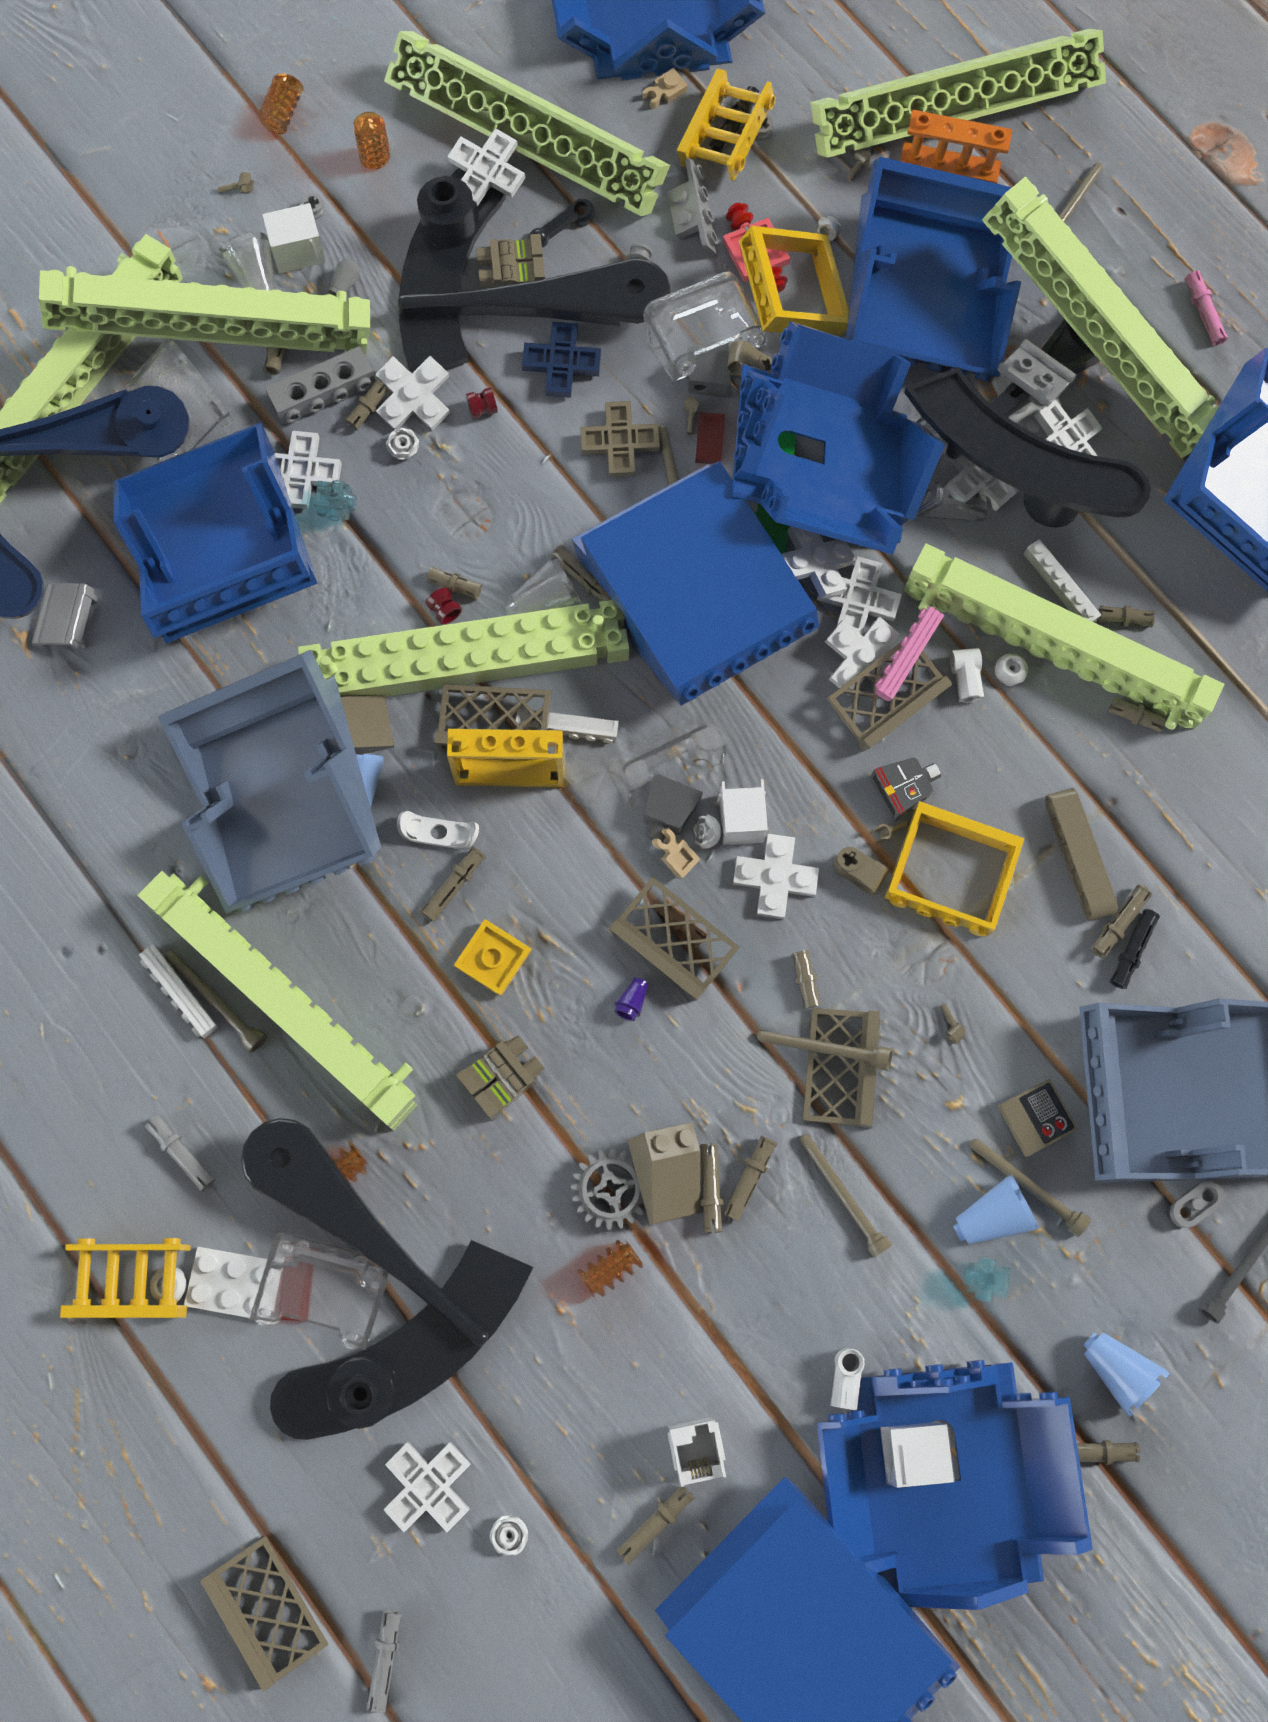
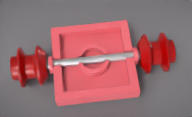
M735 203L729 207L726 214V220L732 222L730 227L734 231L723 235L722 242L740 276L746 282L749 281L739 240L751 226L774 227L769 218L750 225L754 216L751 212H748L749 206L746 203ZM766 249L777 291L780 293L785 289L788 281L786 276H781L783 272L781 267L790 263V256L787 251Z

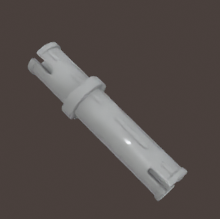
M160 1115L150 1120L151 1124L147 1123L145 1125V1129L160 1143V1149L163 1152H167L199 1188L200 1192L206 1190L210 1186L209 1183L213 1184L216 1179L211 1176L183 1144L180 1134L174 1133Z
M387 1609L382 1611L379 1637L375 1639L376 1657L366 1710L373 1713L386 1712L395 1651L399 1649L400 1643L397 1639L402 1612H397L396 1610Z

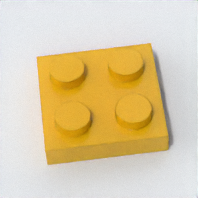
M484 919L455 962L454 967L502 997L528 958L532 948Z

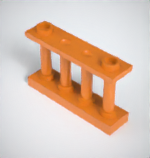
M912 109L907 134L914 135L912 143L904 142L900 161L997 184L1002 161H998L996 158L998 152L1008 154L1013 129ZM923 139L939 140L937 148L923 146ZM948 143L964 145L962 152L948 151ZM973 148L988 150L986 158L971 155Z

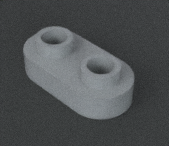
M1212 1181L1198 1183L1172 1203L1170 1207L1172 1221L1182 1228L1197 1225L1223 1204L1224 1192L1222 1188ZM1204 1191L1210 1195L1208 1202L1202 1197ZM1181 1208L1187 1210L1188 1216L1186 1218L1180 1215Z

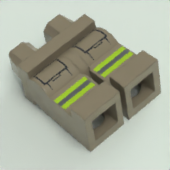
M531 234L530 239L522 240L502 239L497 241V239H490V246L476 248L478 266L492 265V269L478 270L480 287H500L545 279L540 234Z
M519 1035L506 1043L503 1041L499 1042L480 1059L456 1075L491 1120H494L529 1088L535 1085L534 1079L545 1069L535 1056L523 1066L518 1061L517 1057L528 1049Z

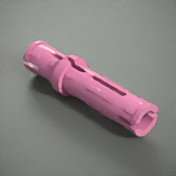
M1199 270L1189 273L1185 276L1184 280L1191 292V302L1193 305H1196L1212 346L1220 345L1228 340V336L1213 305L1212 293L1205 286Z

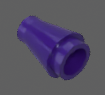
M634 977L631 984L615 1002L616 1008L614 1012L625 1020L635 1021L636 1017L641 1015L649 984L641 978Z

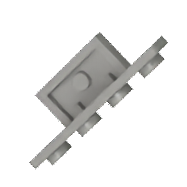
M691 158L685 160L689 181L668 191L675 234L681 240L699 231L702 247L713 257L718 254L716 248L718 239L712 228L714 218L708 208L709 194L703 183L705 173L700 164L697 165Z

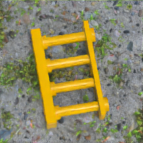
M717 68L677 148L680 166L686 168L685 160L688 158L692 160L697 158L727 165L729 178L735 181L738 173L744 169L746 156L768 111L774 107L776 97L773 94L772 82L767 81L760 94L730 86L726 70ZM728 96L756 103L751 114L721 106L724 98ZM717 117L746 124L741 135L710 127L714 118L716 119ZM707 137L736 144L731 155L700 147L703 140L707 139Z
M80 1238L77 1239V1244H66L65 1250L79 1251L76 1299L72 1300V1305H61L60 1318H186L187 1305H177V1299H174L177 1251H190L191 1245L181 1244V1238H163L162 1244H95V1239ZM91 1251H108L104 1299H101V1305H91V1299H88ZM120 1251H136L133 1299H130V1305H119L120 1299H117ZM148 1251H165L162 1299H159L158 1305H148V1299H145Z

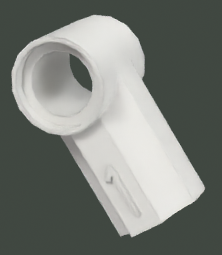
M980 649L952 650L950 652V668L952 674L956 676L959 702L974 703L982 700L984 693L980 674L982 669Z
M843 1348L839 1350L834 1359L835 1373L830 1406L857 1410L861 1372L865 1365L864 1358L855 1349ZM851 1353L856 1358V1366L854 1369L847 1371L842 1365V1360L845 1355Z

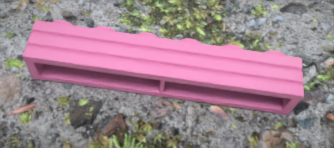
M932 606L921 610L918 615V622H914L909 629L911 631L910 635L906 636L901 642L902 648L900 651L897 650L892 657L894 659L892 664H888L885 668L884 677L880 678L875 684L876 689L874 693L887 702L894 698L944 617L942 613Z

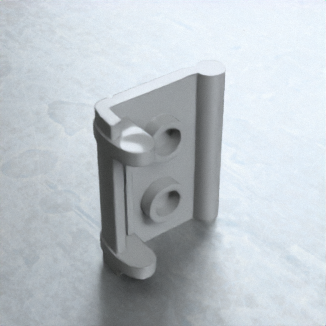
M1027 339L1022 342L1020 347L1004 363L1001 362L997 369L1002 376L1008 378L1046 407L1076 377V374Z
M47 583L31 644L37 647H42L43 645H70L76 649L86 648L87 642L82 638L91 604H96L98 597L94 594L95 589L82 583Z

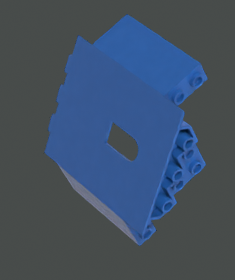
M552 0L558 39L593 59L597 79L621 77L622 81L640 79L641 74L655 72L656 76H661L672 68L675 70L689 68L690 72L709 70L711 65L733 63L729 42L765 14L763 0Z
M790 321L788 327L781 334L780 350L772 359V372L742 364L732 496L761 504L775 522L893 555L897 543H900L902 539V525L909 519H915L945 446L943 442L919 422L909 420L906 414L893 410L911 363L901 356ZM789 432L824 443L823 464L784 452L778 444L779 434Z
M984 1360L967 1361V1367L943 1369V1364L925 1366L926 1371L902 1373L901 1368L883 1370L884 1375L862 1377L860 1380L857 1410L829 1414L828 1421L817 1422L828 1522L865 1566L884 1577L909 1607L981 1610L1029 1593L1028 1583L1044 1581L1040 1554L1079 1555L1093 1550L1070 1397H1058L1057 1392L1039 1393V1398H1032L1031 1393L1017 1394L1013 1362L985 1365ZM936 1420L948 1422L954 1432L960 1480L950 1483L900 1488L888 1485L886 1483L880 1427L931 1423Z

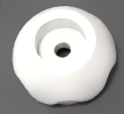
M399 428L391 432L386 441V447L393 457L406 460L417 453L419 439L412 430Z
M1008 653L996 661L994 673L1001 683L1007 686H1014L1024 682L1028 674V666L1021 656Z
M707 814V816L698 817L699 821L693 827L694 834L696 835L694 843L699 845L701 849L713 847L721 837L720 823L716 818Z
M164 1268L159 1269L150 1281L151 1294L158 1302L159 1299H162ZM176 1268L174 1299H177L178 1302L186 1292L188 1283L183 1271Z
M503 1516L494 1523L490 1531V1541L499 1554L517 1555L524 1549L528 1541V1530L520 1518L516 1516ZM508 1532L512 1533L511 1538H507L506 1534Z

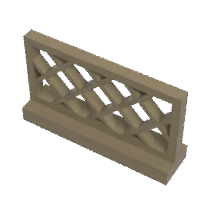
M901 642L826 698L858 740L856 744L862 752L870 749L952 685L947 676L943 677L924 651L921 652L913 665L911 680L905 679L903 681V684L911 685L909 697H896L895 694L894 698L890 700L889 712L887 714L875 713L877 698L883 699L874 693L876 689L875 684L880 678L884 677L880 675L881 663L893 662L894 659L889 657L897 650L900 651L902 648ZM918 667L927 668L933 678L927 683L916 681ZM873 669H875V674H870V673H869V672H871ZM863 677L874 679L872 693L859 691L860 679ZM855 684L854 690H850L849 688ZM916 686H922V687H920L918 690L915 691V687H916ZM842 693L852 694V709L843 708L836 698ZM858 695L872 698L870 712L857 710ZM895 701L901 702L895 707ZM856 714L870 716L869 727L862 733L855 725ZM875 717L880 718L878 721L874 723Z
M443 684L438 733L435 732L434 743L439 751L447 752L448 731H445L446 722L454 715L463 724L458 729H471L470 726L482 717L489 725L487 729H497L499 725L509 718L517 727L514 730H523L534 720L539 723L541 730H548L551 690ZM449 693H461L466 699L453 708L449 703ZM480 694H488L492 701L480 710L473 700ZM506 696H515L519 703L507 711L500 704V701ZM534 697L544 698L543 707L535 713L526 704ZM470 703L478 713L465 722L458 712ZM497 705L504 715L492 724L485 716V713ZM524 706L531 716L519 725L512 715Z
M651 877L619 919L615 920L609 928L696 1000L700 999L708 986L740 948L654 877ZM654 885L662 891L664 904L648 905L647 893ZM667 896L670 897L674 902L667 903ZM643 899L644 906H637ZM681 906L684 909L685 921L669 923L668 907ZM664 907L666 923L650 925L648 909ZM644 909L645 926L634 927L626 920L633 910ZM688 913L691 914L697 920L689 921ZM702 923L706 927L707 939L691 940L689 924ZM686 925L687 941L671 943L670 926ZM666 927L668 943L655 944L651 940L650 928ZM641 929H646V930H647V936L644 935V934H643L641 931H639V930H641ZM710 931H712L719 938H711ZM724 941L732 948L725 957L713 958L711 942ZM708 942L709 959L693 960L691 944ZM688 944L689 961H676L673 958L672 946ZM668 946L669 954L660 947ZM713 961H721L714 969ZM710 962L711 974L703 983L695 976L694 964ZM690 964L691 972L682 965Z
M812 1008L810 1039L816 1040V1033L818 1032L821 1038L817 1041L823 1042L825 1040L831 1043L828 1037L840 1027L850 1039L844 1046L854 1043L857 1048L873 1051L874 1048L878 1049L880 1011L869 1010L868 1012ZM818 1015L830 1016L836 1023L826 1034H823L817 1027ZM836 1017H845V1018H843V1019L839 1022ZM850 1018L863 1019L862 1029L853 1037L843 1026ZM860 1036H861V1046H860V1045L858 1044V1042L856 1041V1039L859 1038ZM809 1051L803 1121L873 1128L876 1066L871 1065V1062L856 1060L850 1065L844 1057L838 1056L848 1068L835 1078L825 1065L836 1056L830 1055L825 1061L821 1062L814 1051ZM814 1059H815L816 1062L819 1064V1066H817L815 1069H814ZM858 1064L859 1074L854 1070V1067ZM823 1069L832 1081L819 1091L813 1084V1075ZM851 1071L858 1079V1086L848 1093L838 1081ZM836 1084L846 1096L832 1106L823 1093ZM812 1088H813V1089L817 1092V1094H815V1095L811 1098ZM857 1092V1100L855 1102L851 1096ZM818 1097H821L830 1108L822 1116L810 1115L811 1103ZM847 1099L856 1107L855 1119L842 1118L836 1111ZM832 1112H834L837 1117H827V1116H829Z
M266 1536L200 1580L263 1692L329 1645ZM264 1545L270 1556L267 1569L249 1566L252 1552ZM247 1556L245 1565L237 1564V1562ZM272 1561L279 1572L270 1570ZM230 1567L244 1569L240 1588L227 1586L221 1573ZM248 1570L266 1573L261 1592L243 1589ZM269 1574L283 1578L285 1582L283 1596L264 1593ZM288 1588L294 1599L286 1597ZM230 1591L238 1592L237 1600L234 1599ZM242 1593L260 1596L255 1615L242 1613L239 1607ZM263 1597L281 1600L277 1620L259 1616ZM285 1601L296 1603L300 1607L301 1614L298 1624L280 1620ZM303 1616H305L310 1626L302 1625ZM246 1618L254 1619L252 1628ZM258 1620L276 1624L271 1643L259 1641L254 1634ZM279 1624L297 1628L293 1647L275 1644ZM300 1629L313 1631L319 1643L310 1650L296 1648ZM262 1646L270 1647L268 1656ZM273 1648L292 1651L289 1664L279 1672H276L270 1661ZM295 1652L303 1653V1655L293 1661Z

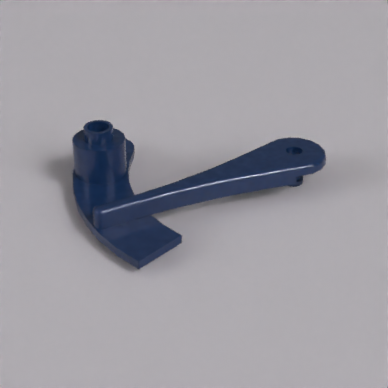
M143 386L129 392L125 389L45 418L0 429V456L74 454L161 458L174 453L183 445L189 432V415L183 401L174 392L161 386ZM0 534V617L18 619L28 616L38 608L44 596V582L37 568Z

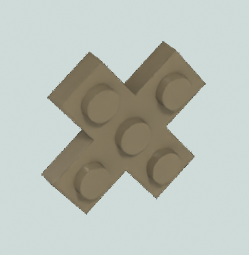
M631 401L605 402L606 426L580 427L582 455L608 454L609 478L635 477L634 453L660 451L658 423L632 424Z

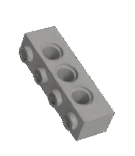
M358 346L266 386L265 389L281 424L284 425L286 423H294L309 413L319 412L325 406L334 402H342L348 396L357 392L369 390L375 382V377L362 348ZM344 376H350L347 379H341ZM321 386H327L324 389H318ZM298 396H303L299 400H294Z

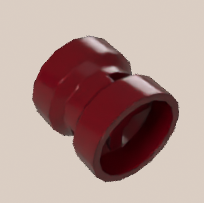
M491 387L483 389L482 393L470 392L466 394L472 419L480 418L485 413L490 415L498 413Z
M446 587L434 591L425 602L431 611H435L436 619L441 625L451 623L462 613L461 606L458 602L451 599L452 594Z

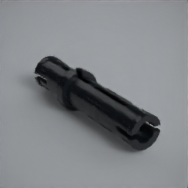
M748 86L746 89L759 93V90L754 86ZM740 99L734 103L732 109L751 114L755 103ZM726 119L720 129L736 133L742 123ZM713 138L709 143V147L713 151L722 153L728 142Z
M1143 909L1140 920L1132 933L1124 953H1120L1118 957L1119 963L1109 981L1113 986L1127 989L1133 972L1141 964L1140 958L1153 933L1155 925L1160 919V915L1157 912Z

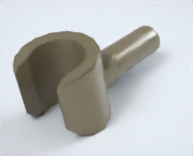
M866 148L856 151L854 158L857 163L846 177L847 181L851 182L862 167L865 168L870 164L871 153Z
M242 172L238 182L218 186V191L222 193L239 190L243 193H250L253 189L254 180H250V173Z
M687 396L683 405V410L690 412L686 433L693 434L694 420L699 411V400Z
M903 820L890 826L886 824L878 825L870 831V834L877 832L880 835V839L874 843L880 844L889 839L892 833L907 827L908 822Z
M943 1004L940 1006V1009L951 1026L946 1035L953 1044H957L964 1038L965 1028L956 1022L947 1005Z

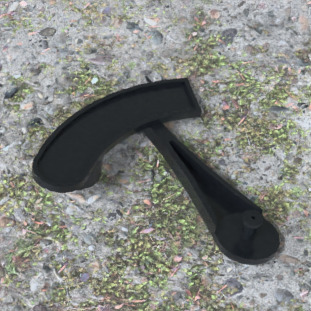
M460 168L456 169L451 176L435 177L426 182L420 189L417 197L420 222L411 239L403 265L398 298L399 325L403 351L411 373L429 356L445 370L469 362L462 339L459 315L544 317L620 326V322L639 324L651 321L662 314L669 303L671 287L666 273L659 265L647 259L638 258L538 281L460 291L467 260L475 242L486 224L502 206L506 195L490 187L479 205L475 206L472 191L461 180L466 172Z
M1063 319L1041 349L1074 374H1078L1100 362L1065 319ZM959 367L905 388L904 394L921 417L948 443L946 449L948 457L955 460L963 455L967 460L993 477L1024 492L1023 504L1027 513L1034 521L1043 526L1053 528L1067 526L1075 520L1079 511L1118 518L1130 517L1139 513L1149 500L1151 491L1149 480L1143 471L1134 464L1119 459L1094 456L1071 450L1050 442L1009 419L1008 417L1035 400L1033 396L1013 382L992 403H989L975 389Z
M277 1118L266 1121L254 1129L243 1145L241 1165L244 1177L253 1189L347 1243L398 1279L427 1303L404 1326L381 1341L354 1354L330 1362L292 1370L277 1382L270 1400L272 1419L282 1433L294 1439L309 1440L344 1433L356 1428L371 1427L383 1418L415 1403L442 1385L470 1361L496 1332L517 1301L534 1268L527 1263L471 1240L458 1266L441 1288L412 1259L376 1218L309 1127L297 1120Z

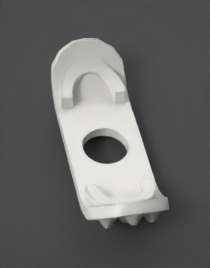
M410 811L401 812L397 819V828L400 835L416 843L453 849H467L474 844L479 833V825L474 821L466 823L423 817ZM436 826H442L447 830V834L442 839H435L431 835L432 829Z

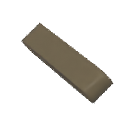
M1069 788L1046 795L1045 805L1087 920L1092 921L1117 914V900L1077 791L1074 788Z

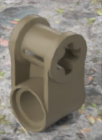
M738 340L731 343L727 370L730 374L741 379L742 364L772 372V359L769 356L764 355L749 342Z
M854 847L843 848L833 862V867L839 875L870 895H875L889 873L888 868L882 863L871 859ZM847 857L851 859L849 866L844 864Z

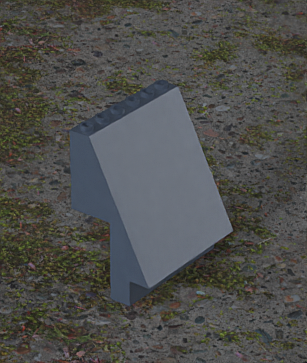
M312 650L158 716L203 807L182 821L181 824L226 914L234 910L242 913L254 906L253 903L257 901L265 904L277 898V894L285 891L286 894L293 893L299 890L303 883L309 881L310 885L324 880L326 874L333 872L334 875H339L349 870V865L358 862L359 866H362L375 859L374 855L381 849L335 675L324 678Z
M1218 998L1177 1008L1114 1003H1095L1079 1007L1095 1181L1122 1183L1268 1178V1002Z

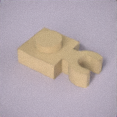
M672 68L654 80V87H647L643 90L642 99L646 100L649 97H653L654 99L650 101V108L655 109L660 105L661 100L664 99L669 104L688 92V84Z
M663 829L661 832L666 837L665 843L663 844L660 839H653L652 844L655 848L664 850L665 854L661 860L677 878H684L698 863L700 858L684 839H678L675 842L673 831Z

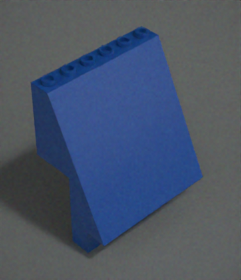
M879 157L875 159L868 191L861 196L846 339L901 356L910 362L912 366H917V362L927 364L926 369L941 371L942 367L951 370L959 367L965 376L966 372L975 374V379L990 382V378L1000 377L997 369L999 364L1003 363L1022 281L1016 280L1006 283L1012 255L1002 245L1004 239L999 233L995 236L982 219L1012 187L889 158Z
M1264 348L1244 364L1163 501L1268 592V349Z
M261 423L113 481L114 524L139 567L141 616L154 638L162 636L164 642L169 643L318 584L273 447Z
M721 461L711 466L707 464L572 538L579 560L622 610L633 648L680 706L694 700L701 694L717 687L722 682L743 672L745 669L766 659L773 653L789 646L794 641L820 627L815 605L747 501L732 496L733 480Z
M786 1477L763 1498L654 1610L669 1629L665 1637L742 1722H912L911 1718L919 1710L923 1712L933 1704L935 1700L933 1695L941 1687L947 1688L957 1678L956 1671L961 1667L889 1582L865 1566L799 1487Z

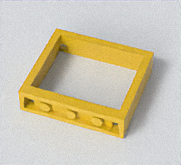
M751 226L739 240L762 331L782 333L791 321L840 337L847 330L849 309L828 235ZM766 249L809 253L812 255L828 315L784 311L782 309Z
M448 729L447 758L455 786L564 787L565 757L563 731ZM548 747H554L555 754H548ZM461 771H469L468 779H460ZM551 773H558V780H551Z
M919 801L914 809L884 898L890 900V903L896 907L906 908L908 906L916 909V913L921 916H936L943 919L942 922L949 926L958 927L961 925L969 928V932L974 935L984 937L986 934L989 936L996 928L1025 838ZM920 822L1007 852L985 921L897 889Z

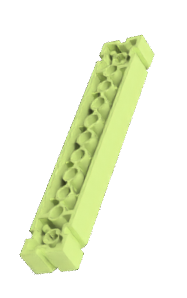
M1086 29L1071 33V37L1059 36L839 94V100L828 97L810 102L813 123L820 125V132L815 133L817 153L828 158L846 153L845 146L858 150L911 136L907 133L912 109L971 120L1079 91L1078 86L1091 88L1106 84L1105 62H1100L1098 58V53L1104 52L1103 30Z
M399 31L393 52L397 53L398 57L396 61L389 63L384 82L399 90H410L409 95L489 137L496 128L517 140L518 146L515 149L517 152L613 202L625 200L624 208L640 216L651 214L659 195L653 192L655 186L663 185L670 167L669 164L654 156L642 158L644 151L438 44H428L429 39L413 31Z
M1025 176L995 204L996 206L986 214L982 221L995 236L999 233L1004 239L1002 245L1161 434L1166 433L1171 439L1169 444L1181 458L1185 457L1193 451L1219 408L1217 405L1212 407L1216 402L1215 398L1207 394L1206 390L1199 385L1189 370L1184 367L1173 351L1159 337L1155 329L1148 324L1139 310L1133 306L1122 290L1108 276L1104 268L1098 264L1088 249L1073 234L1070 227L1063 222L1054 211V208L1048 204V198L1043 194L1037 198L1039 194L1037 188Z
M147 234L135 243L131 258L123 253L118 256L119 264L116 271L112 274L121 278L141 277L146 280H171L180 283L183 279L179 267L174 265L176 260L172 250ZM69 327L60 338L56 339L46 356L38 361L32 373L23 379L14 395L5 401L3 408L0 410V429L45 418L80 406L136 336L79 332L76 328ZM39 455L0 456V503L7 496L5 494L6 490L18 483Z
M72 266L66 267L65 276L59 270H40L39 304L40 311H42L43 329L66 330V327H73L79 332L334 352L335 349L347 352L360 346L364 354H366L367 339L370 332V300L350 297L347 301L346 292L338 291L336 296L331 294L312 295L306 292L290 293L276 289L267 291L256 290L252 287L234 288L226 285H201L196 282L177 283L171 280H146L141 277L121 278L115 275H90L85 272L77 273L76 268Z
M925 543L903 590L911 598L921 601L918 607L920 611L932 605L933 608L940 612H948L955 615L963 623H971L980 627L986 634H995L1003 638L1009 645L1020 646L1037 658H1045L1053 662L1060 669H1068L1075 672L1083 680L1094 681L1102 685L1108 692L1119 693L1127 697L1134 704H1142L1161 716L1169 714L1165 723V727L1174 730L1177 724L1185 728L1195 729L1202 722L1203 718L1205 719L1212 713L1225 685L1224 683L1207 675L1201 677L1193 673L1194 669L963 560L956 557L953 560L945 556L944 551Z
M613 600L599 602L598 609L590 610L588 603L331 642V648L323 650L320 644L298 647L299 654L312 650L325 679L335 675L340 697L380 695L389 697L442 689L443 684L469 685L597 665V659L607 657L608 663L629 660V644L626 629H624L623 612Z
M161 871L137 896L394 1131L417 1106L412 1100L416 1095L402 1083L413 1071V1068L405 1062L392 1074L382 1063L378 1062L374 1065L371 1062L374 1057L360 1043L357 1042L355 1046L350 1043L353 1038L338 1023L333 1027L330 1025L333 1019L317 1004L313 1008L309 1006L313 1001L296 985L291 989L289 986L292 982L278 968L274 966L270 970L269 967L272 964L256 948L249 951L252 945L235 929L228 932L232 927L214 910L209 914L212 909L198 896L199 892L208 884L202 876H199L187 887L175 874L168 877Z

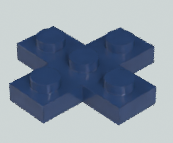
M552 321L550 344L524 342L522 371L547 373L546 396L571 398L573 375L599 377L601 348L576 346L578 323Z

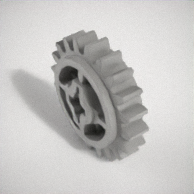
M611 1148L609 1156L605 1157L604 1152L599 1150L598 1160L589 1154L588 1162L590 1165L579 1164L583 1174H573V1178L580 1183L571 1186V1190L579 1192V1195L572 1198V1202L582 1203L577 1209V1213L588 1212L585 1222L590 1221L593 1217L596 1218L595 1228H598L602 1221H605L607 1230H611L613 1222H616L619 1229H622L623 1219L633 1224L632 1213L640 1216L643 1214L642 1210L638 1207L639 1204L644 1205L635 1167L633 1166L634 1163L632 1158L629 1161L625 1160L626 1151H623L619 1157H616L614 1148ZM610 1166L623 1169L631 1178H617L611 1171ZM599 1169L601 1173L600 1184L593 1189L587 1190L590 1176ZM607 1182H611L612 1186L623 1185V1187L615 1191L614 1197H610L609 1193H597L606 1188ZM634 1189V1196L630 1205L622 1210L620 1204L621 1195L627 1190ZM595 1199L605 1201L609 1205L611 1213L598 1210L590 1201Z

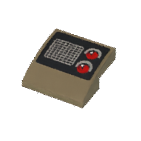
M1051 1079L997 1106L1025 1157L1078 1130Z

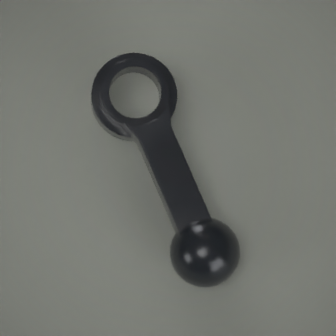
M577 199L572 203L571 207L569 205L564 212L546 225L533 229L530 235L540 234L543 248L548 244L549 239L573 222L578 226L590 224L595 217V209L589 200ZM579 207H588L585 214L580 216L575 214Z

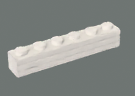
M1039 539L1028 546L1023 555L1030 561L1068 610L1094 623L1097 622L1101 616L1099 611Z
M520 708L517 711L516 722L521 725L531 714L526 709ZM550 712L548 730L563 731V735L569 736L571 739H579L581 737L586 738L588 741L603 740L604 743H613L617 741L619 721ZM534 720L523 730H541V726Z
M154 944L139 954L142 959L140 961L145 969L149 968L151 970L150 976L156 983L158 981L161 983L162 987L160 989L166 996H171L173 999L171 1001L172 1005L177 1010L181 1009L183 1012L182 1018L186 1023L191 1022L194 1026L192 1031L197 1037L201 1036L205 1039L219 1028Z

